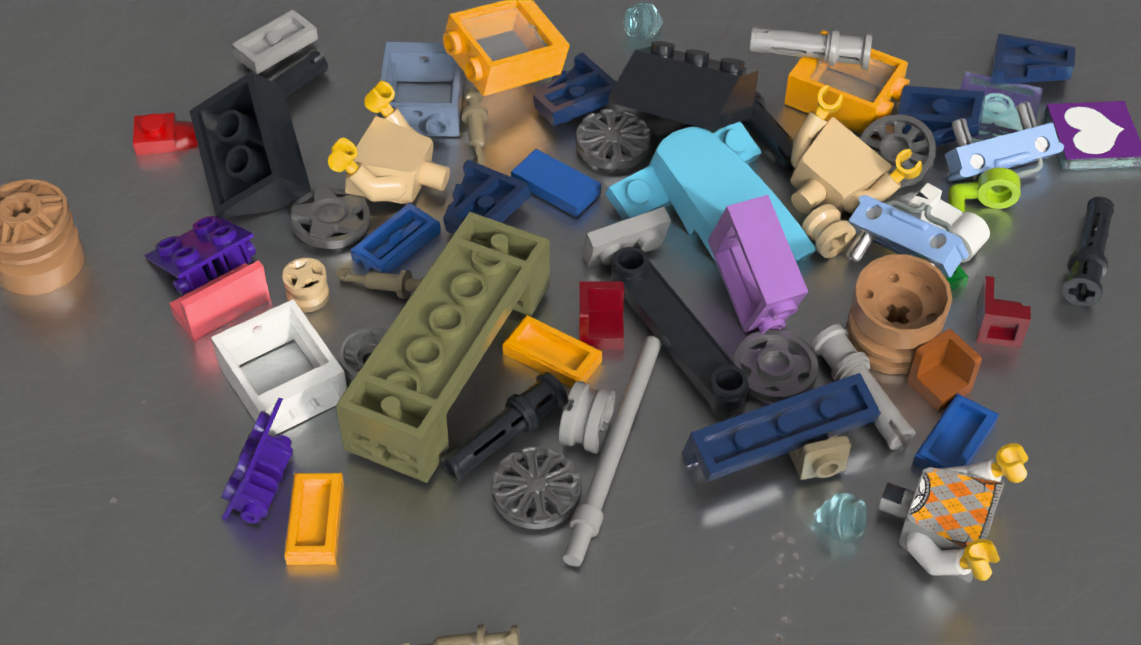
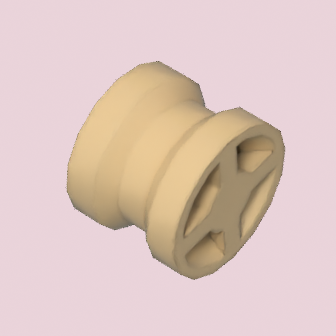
M825 204L813 210L806 217L801 227L809 239L816 242L817 251L824 258H832L845 251L856 235L855 228L848 221L841 220V213L833 204Z
M300 258L290 262L284 268L282 278L286 288L287 302L294 299L303 313L316 312L325 307L330 298V290L326 282L327 273L325 266L320 261L313 258Z

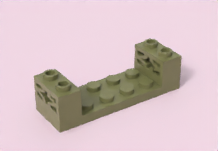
M472 212L468 213L336 404L344 450L425 483L429 481L440 463V456L446 454L449 449L446 414L511 311L515 310L532 316L550 287V239Z

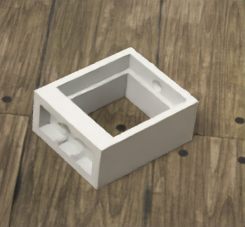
M294 299L277 307L270 308L254 318L229 327L211 337L220 369L255 422L261 410L270 414L278 398L283 399L268 433L272 437L335 406L347 390L344 370ZM295 340L314 369L258 395L239 365Z

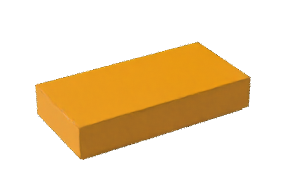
M528 315L524 317L502 344L504 355L540 373L543 371L549 372L560 383L570 388L579 380L586 382L602 362V351Z
M294 473L284 555L287 565H336L344 487L342 473Z

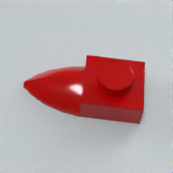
M175 112L134 116L133 146L136 155L177 152L198 146L192 122L177 121Z

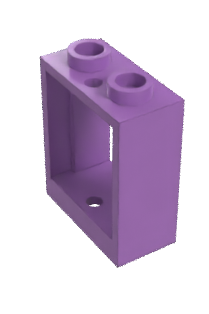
M769 195L729 205L725 208L711 233L708 243L745 334L760 330L762 334L767 330H780L786 326L785 322L790 315L798 311L797 306L808 293L803 277Z

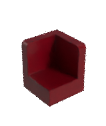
M985 276L977 300L976 342L1021 348L1031 321V307L1023 306L1020 302L994 299L995 278Z
M579 281L580 341L598 350H624L623 282Z

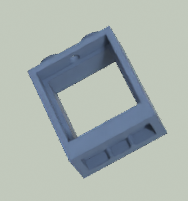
M386 41L380 81L390 84L394 93H396L397 81L452 83L450 103L394 102V97L389 103L393 109L398 108L409 125L421 135L459 137L465 74L452 56L447 54L441 42ZM425 56V57H427L428 59H427V60H423V59H421L420 57ZM381 112L377 113L378 117H383Z

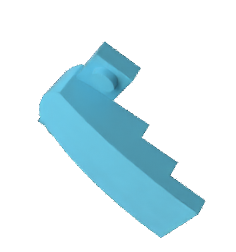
M741 122L726 126L713 134L701 127H687L671 133L661 141L648 167L609 186L605 193L622 220L661 207L665 208L672 204L689 235L691 236L697 232L714 260L715 258L708 239L725 208L732 204L769 195L796 263L798 264L810 257L817 250L787 208L747 165L759 157L761 150Z

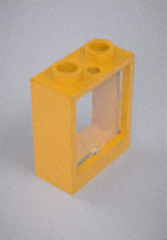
M504 0L449 14L442 39V45L447 54L453 57L463 70L466 78L474 84L482 96L561 74L570 44L533 0Z
M822 30L820 34L828 35V32ZM872 48L868 70L861 69L860 65L836 62L834 66H828V63H824V59L801 57L788 75L784 104L808 114L810 111L815 112L818 108L819 90L829 85L827 93L822 98L823 102L827 105H833L838 101L841 93L843 94V100L839 110L834 113H828L825 120L829 121L834 117L847 129L862 134L877 119L891 115L894 102L901 101L904 85L909 86L910 82L908 79H905L908 62Z

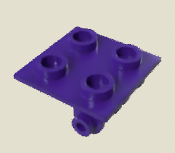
M208 216L195 222L192 226L193 229L181 236H171L161 240L155 246V250L144 256L150 262L178 278L173 281L177 292L183 296L208 283V279L212 281L218 278L213 263L221 275L244 263H250L252 261L251 257L256 254V250L250 241L254 237L253 233L223 218Z
M280 397L270 414L261 410L251 433H249L238 457L239 461L221 495L222 499L229 501L222 516L224 520H227L232 509L241 512V518L249 523H258L260 518L267 516L269 506L279 487L278 482L282 480L283 472L293 454L292 441L287 436L277 434L272 437L268 435L283 401Z

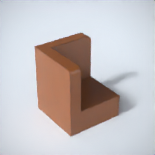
M948 329L916 350L907 383L937 412H940L949 406L957 393L965 396L972 391L982 358L953 330Z

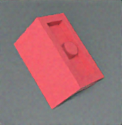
M258 260L249 266L244 263L169 304L173 316L193 341H196L271 299L264 267Z

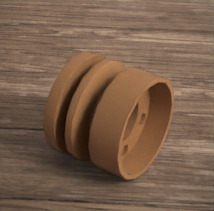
M25 179L12 181L0 186L1 286L15 294L34 296L50 293L67 285L79 274L85 257L84 247L78 229L74 225V218L66 196L59 187L43 180Z
M908 254L883 256L871 261L860 272L855 285L846 328L849 331L848 339L858 352L865 353L869 358L870 369L885 374L910 373L916 350L942 333L952 303L950 284L938 268L924 259Z

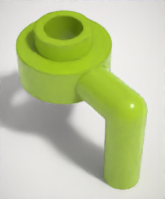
M1007 168L989 169L980 175L978 182L959 183L950 186L948 190V204L964 213L966 199L978 198L983 205L995 209L1010 207L1020 198V178L1017 173Z

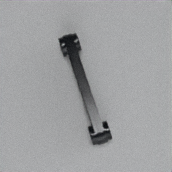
M625 247L617 251L612 260L611 280L612 282L624 283V298L655 337L661 341L663 347L707 400L710 408L716 414L733 416L742 411L747 402L749 382L745 372L735 365L653 266L643 250L636 247Z

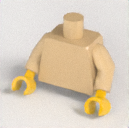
M380 81L365 96L364 104L371 112H381L383 117L375 116L357 146L346 138H340L331 148L332 153L328 156L329 167L336 172L346 171L345 193L367 197L373 202L413 203L422 186L444 191L449 180L450 167L432 162L433 141L429 137L415 131L399 109H393L389 103L395 97L394 90L387 82Z
M829 85L819 90L818 108L815 112L810 111L793 140L790 162L795 171L790 181L797 191L792 195L791 200L794 207L804 214H809L816 206L820 207L825 204H833L841 214L845 211L852 214L859 206V197L862 195L870 196L884 203L901 187L900 181L904 178L914 179L922 171L921 161L912 169L901 167L902 163L912 155L910 149H905L897 155L895 160L897 168L890 173L893 166L837 119L832 117L829 121L825 120L828 113H834L839 110L843 100V94L841 93L835 104L827 105L823 102L822 98L827 93Z

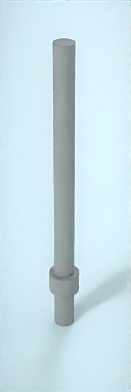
M648 336L644 339L583 504L576 507L570 527L573 532L563 556L564 562L571 566L577 567L582 564L591 537L597 536L604 515L601 509L661 347V341L656 337Z

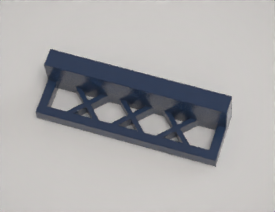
M861 373L691 432L681 454L687 466L698 462L707 482L800 449L806 444L819 442L874 422L878 419L881 412Z

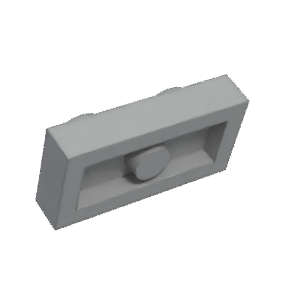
M291 10L232 43L233 54L243 64L258 74L318 39L317 30L305 18Z
M661 207L586 233L582 256L589 268L601 263L603 265H611L616 252L625 247H636L644 252L651 251L665 241L671 219L665 208Z

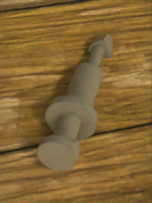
M468 88L463 93V100L468 103V107L463 109L461 113L462 121L468 125L469 144L475 151V159L473 161L484 166L485 161L482 158L481 148L485 145L483 123L488 119V111L479 104L483 96L477 88Z
M341 268L336 272L342 282H360L370 289L394 291L402 299H407L424 278L422 277L421 280L413 279L411 271L405 269L401 270L399 275L369 271L365 275L350 274V268Z
M480 624L477 626V632L439 636L433 643L420 645H521L518 625H511V631L488 633L486 625ZM404 643V644H401V645H412V644H411V643Z

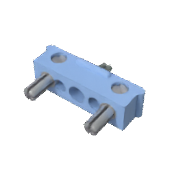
M1030 102L1020 103L1016 106L1022 131L976 143L972 142L966 119H957L952 122V127L958 147L945 154L951 174L948 176V180L956 183L972 178L974 182H978V176L989 169H1008L1037 161L1035 167L1017 172L1019 178L1034 174L1042 168L1043 159L1062 152L1064 145L1059 143L1053 123L1037 126Z
M862 195L859 197V206L849 219L858 236L846 255L855 262L860 261L871 242H874L897 254H908L924 259L938 268L943 275L950 278L961 260L969 257L961 237L953 234V228L948 222L932 216L931 210L933 207L924 202L918 207H912L897 200L883 203L870 196ZM892 206L898 207L902 210H905L913 214L924 211V215L928 221L938 226H941L946 230L941 229L935 225H932L926 221H923Z

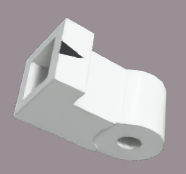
M927 183L908 205L918 207L924 202L932 206L931 215L948 222L953 228V234L961 237L969 254V257L965 260L962 259L961 262L969 261L990 237L988 225L978 215L971 212L964 213L941 200L942 190ZM906 211V213L914 217H917L923 221H926L932 225H935L941 229L946 230L945 228L928 221L924 215V211L916 214L909 213Z

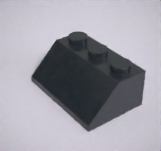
M653 41L651 46L634 51L609 94L608 103L715 131L752 118L759 71L744 67L745 62L739 59L722 58L721 61L710 59L709 53L706 51L689 49L681 52L674 50L675 45L672 43Z
M251 71L189 110L217 217L225 218L281 210L311 192L283 87Z

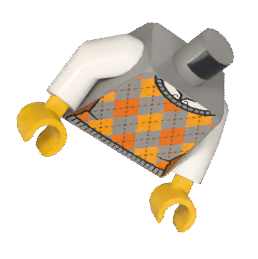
M1010 443L999 449L996 454V460L987 459L970 465L941 469L925 468L916 492L887 482L878 509L906 519L898 543L914 557L928 574L934 576L954 575L971 583L973 576L980 581L987 580L992 574L988 562L997 563L1000 560L994 544L987 540L1004 483L999 481L1002 476H1005L1012 483L1022 482L1027 475L1023 463L1028 460V456L1021 445Z

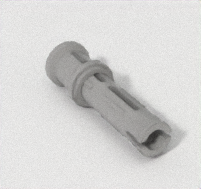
M753 26L750 52L824 59V63H828V66H834L837 62L860 65L861 69L868 70L873 34L866 33L864 37L840 35L839 30H832V32L828 31V35Z
M835 324L822 330L813 339L811 348L817 356H823L832 369V379L838 381L861 373L881 412L878 419L873 423L886 440L889 448L894 450L904 446L894 432V429H898L906 442L909 443L916 434L914 428L908 424L877 380L869 372V358L865 353L858 352L849 341V331L843 324Z

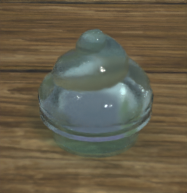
M639 2L629 7L624 16L626 32L637 40L653 38L663 23L657 8L648 2Z
M839 492L832 496L830 500L825 501L821 508L814 512V517L822 525L824 531L834 540L848 542L852 538L859 539L862 537L867 524V507L863 500L856 499L853 494Z

